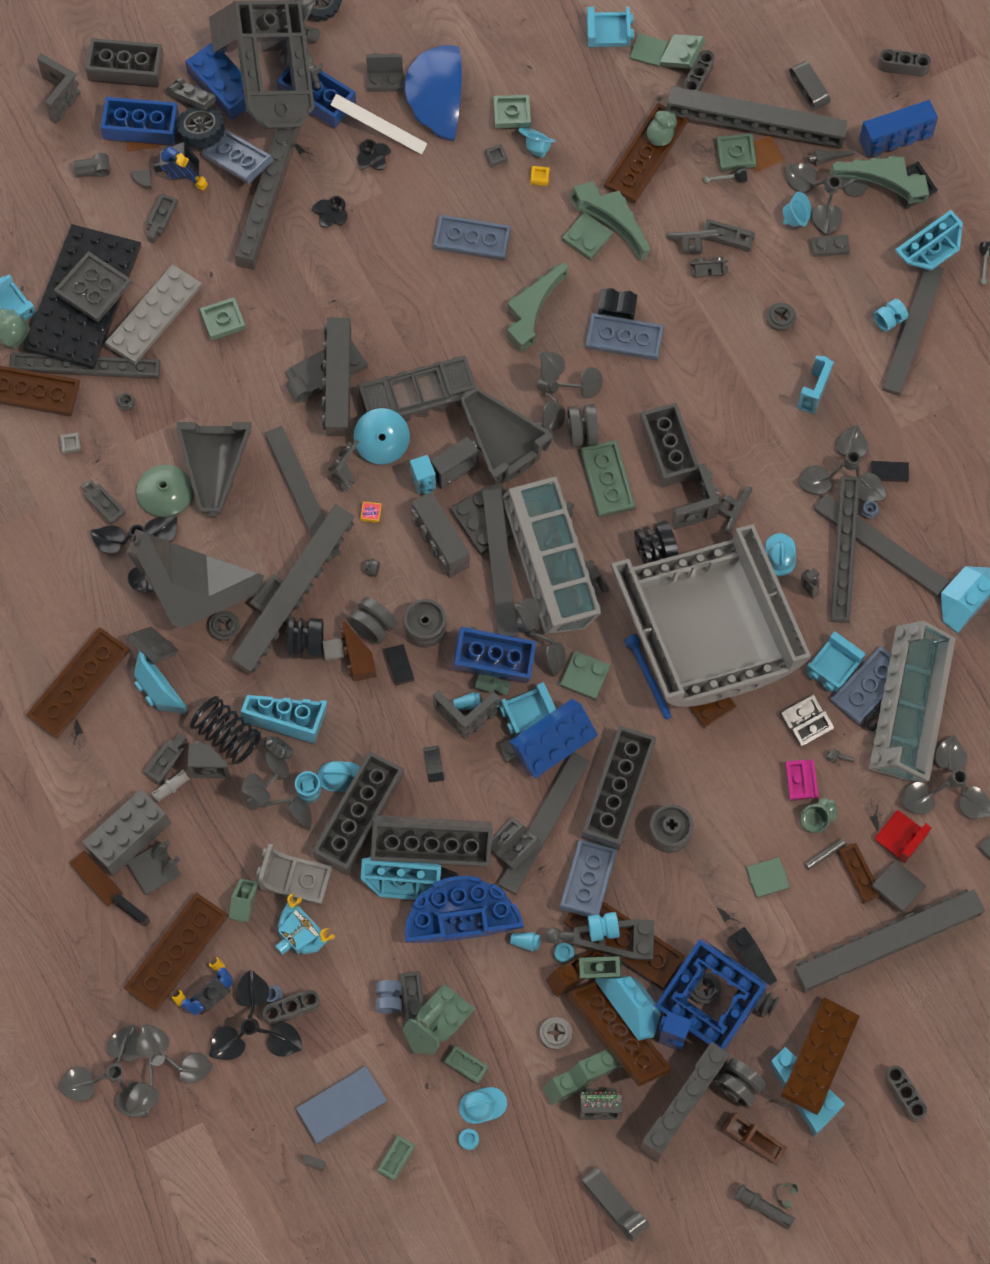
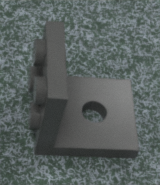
M41 53L37 58L41 76L57 86L45 101L50 121L56 124L59 119L65 116L66 110L74 105L81 91L77 89L79 83L74 79L77 76L76 73Z
M705 463L698 465L695 478L703 501L675 508L672 518L674 530L717 518L716 512L719 509L717 505L720 504L717 497L719 496V491L716 485L713 486L712 472L710 468L707 469Z
M438 690L433 694V707L466 739L474 731H480L485 725V721L493 719L499 713V696L493 692L465 717Z

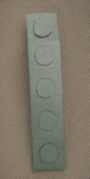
M890 156L885 159L872 158L866 161L858 159L847 163L839 161L833 164L830 170V176L837 175L840 178L860 179L881 185L906 199L908 204L926 202L929 196L926 176L919 174L907 176L904 157Z
M593 181L574 186L570 199L576 210L586 212L607 224L627 242L639 261L646 260L650 252V245L645 240L642 229L637 225L634 214L629 210L627 201L622 196L620 190L600 196V191Z
M565 262L554 266L550 273L546 276L542 275L535 284L527 286L520 295L512 297L508 302L507 312L516 322H513L508 327L507 338L521 353L536 341V334L534 333L535 323L545 300L553 289L569 275V266Z
M607 1049L578 1062L568 1072L551 1079L543 1087V1090L553 1106L622 1068V1065L611 1051Z

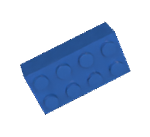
M210 43L185 61L187 73L203 90L216 96L215 103L230 120L246 110L241 71L224 52L213 53V45Z
M290 65L277 80L278 91H293ZM321 71L317 74L321 84L319 89L314 87L311 80L315 106L311 113L336 128L347 114L331 105L335 95L338 94L356 104V92Z
M106 97L101 123L103 139L175 145L176 123L179 117L178 105L174 102Z
M927 100L864 121L859 142L867 158L871 156L876 157L883 152L894 151L904 145H912L918 140L929 139L934 134L938 116L931 101Z
M461 627L457 635L452 669L528 683L531 679L537 641Z
M571 699L510 740L509 743L526 773L537 778L597 737L598 734L582 704Z

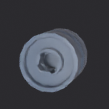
M394 980L376 982V994L379 998L376 999L375 1011L386 1014L400 1013L402 1011V1000L399 996L402 995V982Z

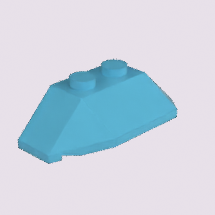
M950 210L895 249V252L908 265L933 270L960 250L963 222Z
M965 566L941 593L943 623L957 634L990 598V568Z
M139 650L134 672L136 680L134 684L140 692H145L147 695L145 699L151 707L155 706L159 711L186 714L188 710L185 703L157 666Z
M371 857L362 859L361 880L379 897L416 900L421 893H424L434 883L440 881L441 865L372 861Z
M631 976L596 978V983L638 1041L654 1037L662 1011L655 1007V1001L641 982Z

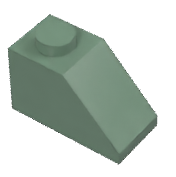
M239 879L231 897L230 919H235L239 922L249 921L259 886L256 881Z
M620 956L579 958L580 978L622 976Z

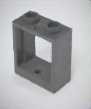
M468 436L431 460L436 475V483L441 489H444L479 466V447Z

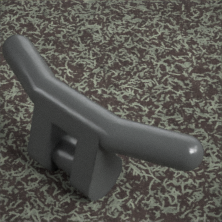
M714 229L694 232H668L666 236L668 239H682L684 254H690V252L698 254L703 253L702 238L717 237L720 235V231ZM689 240H695V244L690 245Z
M747 486L738 501L729 495H723L721 499L722 504L718 506L719 509L716 513L728 519L724 530L726 534L732 532L735 522L752 492V487ZM728 506L733 507L732 511L727 509Z

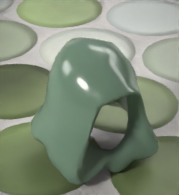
M2 308L0 310V342L15 350L26 340L30 327L25 318L16 313L15 310Z

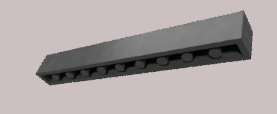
M671 86L666 111L674 113L679 117L842 148L847 127V120L832 118Z
M301 127L280 128L276 130L269 151V155L273 157L274 161L263 170L235 255L236 263L239 267L255 270Z
M337 504L334 505L231 658V664L248 675L251 671H257L261 664L259 659L262 655L267 656L272 648L269 645L273 639L277 641L282 633L280 628L283 624L287 625L289 623L290 617H293L290 613L294 608L296 610L303 602L301 599L304 592L306 594L309 593L313 587L312 580L314 577L318 579L324 569L321 567L324 562L329 563L332 559L334 547H340L344 540L343 534L345 531L349 533L355 523L352 522L355 517Z
M965 889L957 893V897L950 899V897L944 898L939 901L940 904L937 906L928 905L921 909V913L916 915L914 912L910 913L900 922L895 920L888 923L886 928L882 930L876 928L868 932V936L864 938L861 936L855 937L850 940L851 943L848 945L839 944L832 948V952L827 954L821 952L815 955V959L809 962L806 959L797 963L794 974L803 993L981 916L985 909L974 889L969 892Z

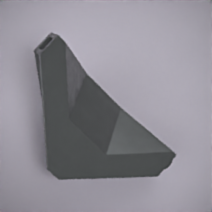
M135 530L130 547L127 550L129 558L156 593L170 623L181 628L187 627L258 594L265 576L140 530Z

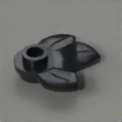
M371 139L364 140L360 145V154L357 157L359 167L362 170L369 166L376 170H383L386 165L384 156L391 154V149L384 143H376Z
M333 196L330 200H320L312 208L313 212L321 214L320 224L322 227H330L335 222L343 225L347 220L346 203L340 196Z

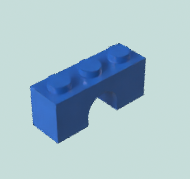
M669 1012L667 1017L663 1016L657 1036L660 1037L658 1043L681 1052L692 1020Z

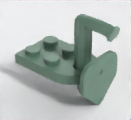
M444 984L419 1010L416 1020L409 1019L405 1023L403 1032L412 1051L420 1054L434 1055L439 1048V1042L448 1040L474 1013L476 1008Z

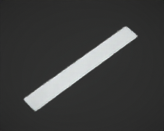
M335 95L331 103L333 107L420 154L425 150L426 142L340 95Z

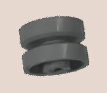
M584 405L582 410L583 417H581L578 406L567 407V428L571 447L583 445V434L588 446L598 445L599 433L595 405Z
M364 597L357 605L359 610H353L348 616V623L368 641L380 644L386 637L385 631L390 632L397 621L383 605L374 599Z
M421 599L410 604L404 615L406 637L418 647L427 648L438 644L446 633V615L441 605L430 599Z
M674 804L663 805L657 809L651 818L649 837L652 844L660 851L666 853H676L686 848L690 842L694 826L689 812L683 807Z
M731 1058L725 1065L727 1073H719L714 1080V1084L729 1099L749 1109L756 1100L754 1094H761L767 1086L766 1082L749 1066L735 1058Z

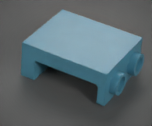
M587 7L588 47L630 46L631 39H634V28H631L630 25L633 24V13H630V7H626L625 12L594 13V7Z
M10 275L1 277L0 310L2 308L13 309L16 313L22 315L26 321L36 315L34 305L21 293L13 282Z
M816 356L811 374L819 377V380L814 390L803 386L797 409L815 415L830 378L834 361L825 356Z
M834 631L826 645L814 660L807 665L805 672H807V675L812 680H818L822 683L827 691H833L836 694L864 660L866 653Z
M543 682L538 684L535 690L507 701L502 699L499 710L502 717H506L509 722L507 724L509 733L511 735L514 734L516 737L555 711L556 708Z

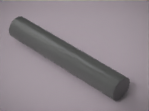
M841 838L805 863V867L808 870L812 869L844 847L846 842Z

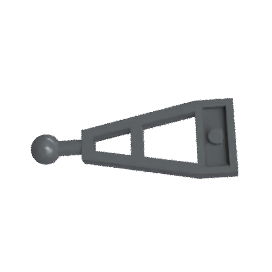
M632 919L618 921L619 929L634 927L633 952L605 946L606 936H604L603 940L599 941V944L581 940L580 934L589 933V926L575 927L574 932H561L558 928L552 927L547 930L546 939L550 943H557L560 940H573V945L630 960L653 961L654 920Z

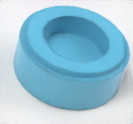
M568 943L558 944L554 951L555 959L562 964L569 963L574 957L573 947Z
M473 1129L463 1130L459 1135L460 1146L465 1150L475 1149L479 1144L478 1133Z

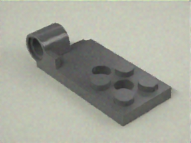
M351 340V376L366 369L368 364ZM323 350L295 364L285 372L290 380L286 384V388L296 403L305 402L324 392L322 381L326 376H324L321 368L323 367V360H326V358H324Z

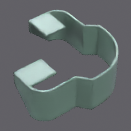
M795 1183L790 1184V1185H787V1184H782V1185H781V1186H786V1187H789V1186H791V1185H794V1186H796V1187L790 1189L791 1192H792V1194L799 1192V1191H798L797 1184H795ZM776 1191V1199L781 1202L784 1209L792 1207L790 1201L785 1202V1207L782 1200L778 1199Z

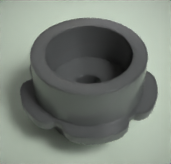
M123 393L119 396L117 405L121 410L127 411L135 406V398L129 393Z
M374 558L366 562L365 572H368L369 577L372 575L377 576L380 562Z

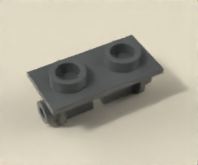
M713 257V261H705V258H696L694 262L690 263V265H694V268H691V275H695V277L708 276V269H711V276L725 275V273H728V266H724V263H727L728 260H724L723 257Z

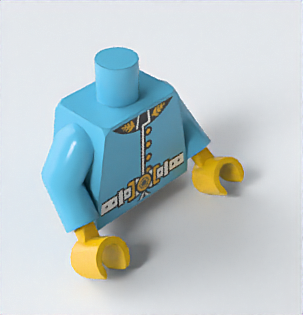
M292 893L287 898L288 903L283 909L278 923V933L283 940L275 948L281 955H284L290 948L297 955L300 953L318 952L327 943V940L335 938V934H331L328 937L327 932L331 928L321 930L299 906L296 907L295 905L302 902V898L299 897L295 902L293 899L295 893Z

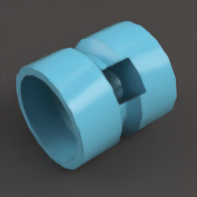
M895 298L887 303L886 307L883 306L876 310L873 316L879 328L887 332L894 328L896 324L906 320L908 312L904 304Z
M311 771L302 772L297 776L295 780L297 796L305 803L316 802L320 798L322 791L319 777Z
M616 912L606 913L603 918L599 914L588 916L591 942L603 940L604 936L608 939L620 937Z

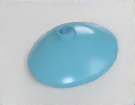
M377 408L368 411L358 420L354 429V441H359L356 449L364 459L374 464L383 465L395 462L406 452L410 441V432L406 421L397 412L386 408ZM380 434H385L386 438L385 440L381 441L379 440L378 436Z

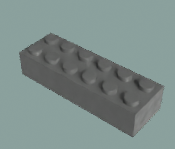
M327 318V324H324L323 328L327 342H323L324 358H326V360H323V371L326 378H323L322 386L326 396H322L323 412H325V414H322L323 430H326L327 436H350L351 323L350 318Z
M619 725L582 832V839L617 849L618 851L620 850L655 746L656 737Z
M369 751L313 849V857L349 875L371 836L373 815H383L404 777V768Z
M373 815L370 857L372 861L490 867L492 824L489 821Z

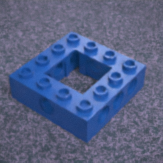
M699 939L655 1007L666 1015L672 1012L692 1020L689 1031L709 1045L713 1042L726 1051L770 984L705 939ZM708 968L712 970L713 974H718L727 980L730 986H735L741 990L732 999L733 1003L727 1012L722 1014L719 1022L688 1001L691 993Z

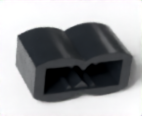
M613 288L601 289L598 314L634 320L638 295L632 291L618 292Z

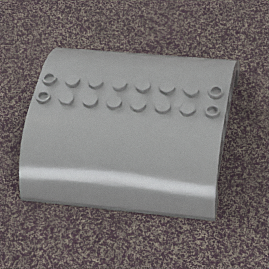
M754 524L737 528L732 540L633 567L630 559L611 563V568L663 695L671 705L679 707L698 706L756 690L789 675L811 658Z

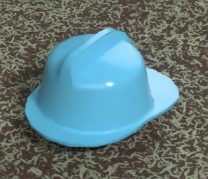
M524 127L518 129L521 134L526 136V148L535 156L545 157L546 153L550 150L552 142H556V140L534 129Z
M796 192L791 201L784 206V225L789 224L792 227H805L812 214V206L804 193Z
M778 533L770 536L766 541L765 551L772 568L778 576L787 575L795 568V543L786 534Z
M327 762L319 769L317 776L320 779L321 787L325 790L346 792L360 767L351 762Z
M494 1087L472 1091L461 1099L459 1112L462 1118L471 1124L490 1121L502 1116L506 1111L507 1098L500 1089Z

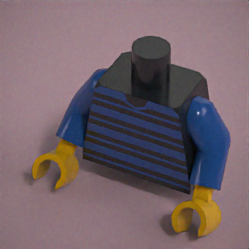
M184 142L162 150L160 152V161L153 164L156 173L165 172L170 179L189 178L193 182H197L195 186L202 191L208 185L206 179L199 175V159Z
M216 957L217 962L214 965L209 963V966L218 975L190 999H187L183 992L178 990L179 995L177 997L171 996L177 1006H182L193 1015H198L199 1013L203 1015L231 991L229 987L233 984V978L218 957Z

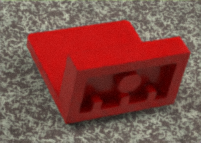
M897 810L874 839L902 862L906 863L928 836L932 827L927 823L920 827L900 810Z

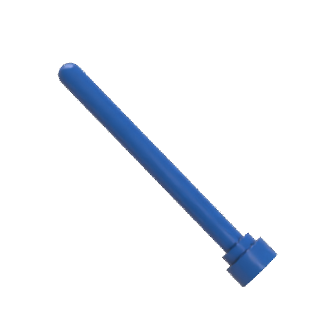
M633 634L625 638L624 643L627 648L633 651L664 718L670 719L671 713L639 648L641 641L637 634Z

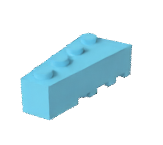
M247 695L241 709V717H244L245 723H251V725L315 744L327 713V701L320 700V702H315L310 699L300 701L291 700V698L273 699V697Z
M786 1047L780 1051L769 1065L783 1088L797 1059ZM830 1089L818 1115L795 1104L814 1137L845 1105Z

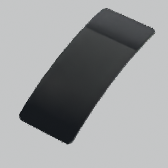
M439 746L423 748L429 782L443 781L444 774Z

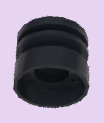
M667 520L654 523L653 533L648 526L643 527V531L640 528L634 530L636 549L644 564L660 560L659 554L663 559L678 555L676 539Z
M290 617L286 629V647L289 658L294 657L295 649H297L298 658H302L304 649H307L309 658H322L324 637L322 618H310L308 627H304L303 618H299L298 626H296L295 618Z

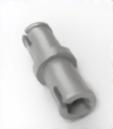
M182 770L170 780H165V784L151 794L159 803L172 792L173 794L176 793V789L189 781L190 778Z

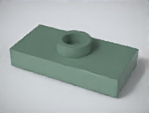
M456 1045L444 1061L446 1065L476 1084L480 1083L489 1069V1066Z
M398 1135L378 1167L377 1172L395 1182L416 1145Z

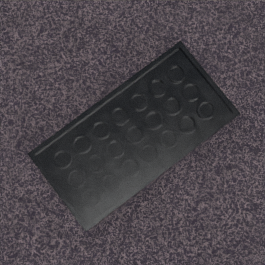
M71 224L24 343V351L94 369L122 296L101 320L96 322L55 295L54 289L88 251L129 278L140 251L141 242Z

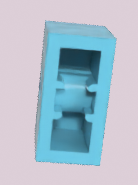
M428 455L410 460L411 478L418 495L433 492L436 489V475Z

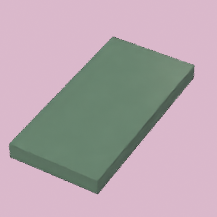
M617 440L580 448L598 517L601 518L635 510V503Z

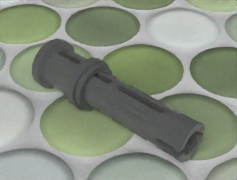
M742 1183L734 1200H740L747 1204L749 1209H756L787 1229L790 1228L795 1217L761 1198L760 1193H754Z

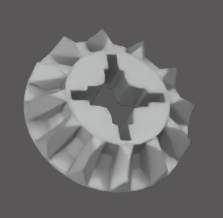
M552 1017L542 1024L540 1037L548 1048L557 1050L564 1048L570 1042L572 1029L570 1024L563 1018ZM555 1025H557L558 1032L565 1033L558 1035L557 1041H555L553 1035L547 1034L554 1031Z

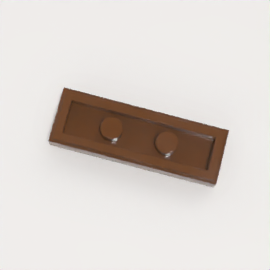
M853 843L838 850V854L863 904L881 897L872 888L875 880L857 844Z
M85 850L70 862L74 870L107 907L114 902L113 898L117 893L121 896L123 895V892Z

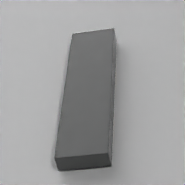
M420 971L400 974L406 1022L409 1019L416 1020L419 1010L424 1006ZM409 1045L410 1054H411V1053H415V1052L412 1051V1049H411V1047H410V1045Z

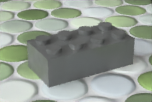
M91 38L86 64L88 80L159 87L164 59L162 44Z
M677 403L641 412L640 424L662 487L696 478L699 464Z
M431 492L412 502L411 514L413 517L411 520L416 528L419 527L422 531L420 534L425 543L428 542L431 546L430 551L433 557L439 559V566L444 574L447 573L451 578L470 568V553L433 493Z
M140 789L82 843L87 851L114 876L171 824V821L167 814Z

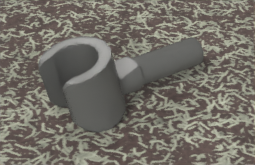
M836 749L830 750L826 756V760L832 763H836L838 758L850 762L855 760L854 757L840 754Z

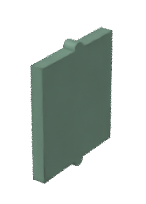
M638 33L635 44L632 45L633 50L630 59L660 67V60L666 50L668 41Z
M779 857L746 867L751 880L750 885L753 886L757 898L790 888L786 878V871L783 869Z

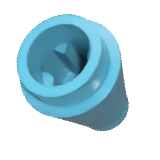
M474 691L453 699V703L458 710H474L482 703L480 692L475 693Z
M536 932L512 933L511 945L531 952L534 950L538 951L540 948L541 935H537Z

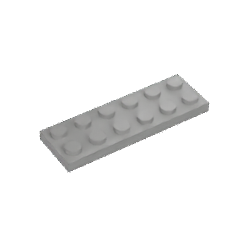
M172 264L105 342L106 346L136 365L201 289L202 283Z

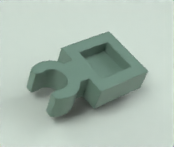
M479 674L475 687L485 692L497 690L501 694L507 695L511 682Z

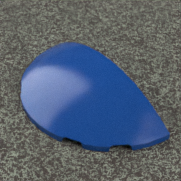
M444 45L426 50L410 65L405 77L404 93L407 104H410L414 111V117L422 126H428L433 130V134L441 138L454 141L461 98V54L459 46Z
M454 876L434 883L431 888L421 893L415 900L406 920L405 943L464 940L523 928L524 925L517 906L510 901L500 887L484 882L478 877Z

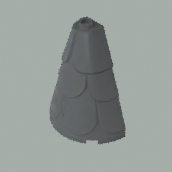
M476 387L462 394L460 402L469 428L474 433L490 475L497 483H500L501 480L508 482L527 471L540 459L541 451H547L551 445L554 436L549 430L527 419L521 413L505 406L504 402Z
M177 422V433L200 511L206 514V517L217 518L219 514H222L233 487V479L251 434V422H232V426H199L196 422Z

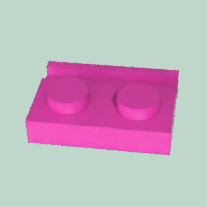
M814 759L808 761H786L785 768L789 800L818 799Z

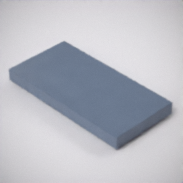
M227 130L224 131L225 134L219 142H216L213 146H208L201 152L203 158L248 184L274 161L273 157Z
M439 215L433 249L505 261L511 226Z
M592 313L585 349L658 361L664 325Z
M881 646L830 699V702L859 726L882 702L891 654ZM907 668L904 669L903 678H904V677L909 673V671H910V670H908Z
M579 839L560 904V910L586 917L600 914L617 849Z
M365 1066L297 1107L296 1110L318 1144L386 1103L387 1100Z

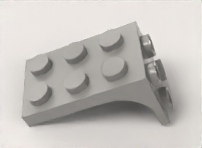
M268 844V848H264L261 857L263 865L258 867L256 874L257 883L260 885L261 891L285 897L295 893L293 899L301 897L302 901L322 906L332 866L283 854L277 851L273 844Z

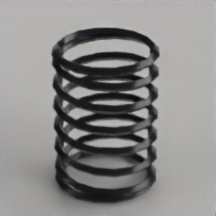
M213 696L203 703L191 719L190 728H199L198 735L206 733L205 741L213 739L212 747L220 745L219 753L227 751L226 759L232 758V764H239L253 752L261 739V732L258 729H252L251 723H245L244 717H238L237 711H231L230 705H224L223 700L219 699V696ZM214 705L209 714L199 724L195 725L201 715ZM227 708V713L220 717L223 709ZM217 713L213 721L202 731L207 722ZM231 714H234V719H232L226 724V722L229 719V716ZM223 720L218 729L209 737L213 729ZM241 720V725L233 730L236 722ZM245 726H248V731H246L239 737L243 728ZM229 727L224 736L216 742L220 735ZM236 733L230 743L223 748L226 742ZM254 737L246 752L235 761L240 750ZM242 740L240 745L231 753L233 748Z

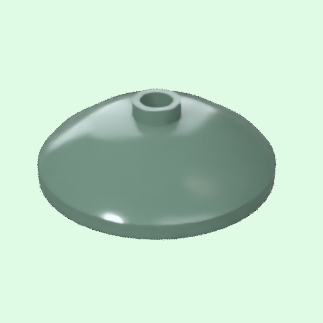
M155 466L146 471L137 484L136 494L138 502L145 512L154 517L176 516L182 513L192 500L193 488L191 480L182 469L176 466ZM162 484L167 485L165 488L160 487Z

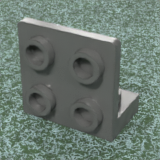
M367 54V92H403L402 54Z

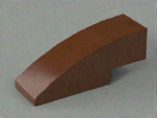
M730 1113L720 1129L746 1148L775 1165L778 1164L787 1149L785 1145L756 1124H751L738 1113Z

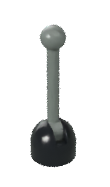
M746 167L737 169L731 175L705 176L703 181L709 183L715 180L735 178L738 182H747Z
M987 241L981 242L979 245V251L984 256L983 273L980 280L981 285L987 284V259L990 256V242Z

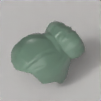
M658 111L656 113L655 119H653L647 129V138L652 145L664 146L670 143L674 136V127L677 124L674 113L668 111Z
M822 798L818 803L805 807L800 818L802 827L812 833L824 831L830 822L835 821L837 818L838 810L835 802Z

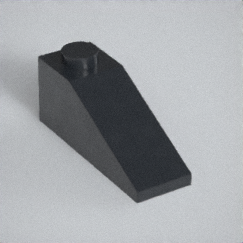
M745 927L728 937L726 943L742 966L770 985L777 982L757 943Z

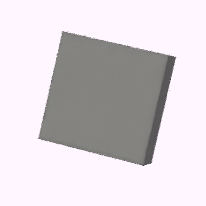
M78 432L60 435L63 455L82 452Z
M342 638L323 641L325 661L344 659Z

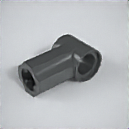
M105 153L95 154L89 159L73 161L76 177L88 175L105 177L111 172L109 156Z

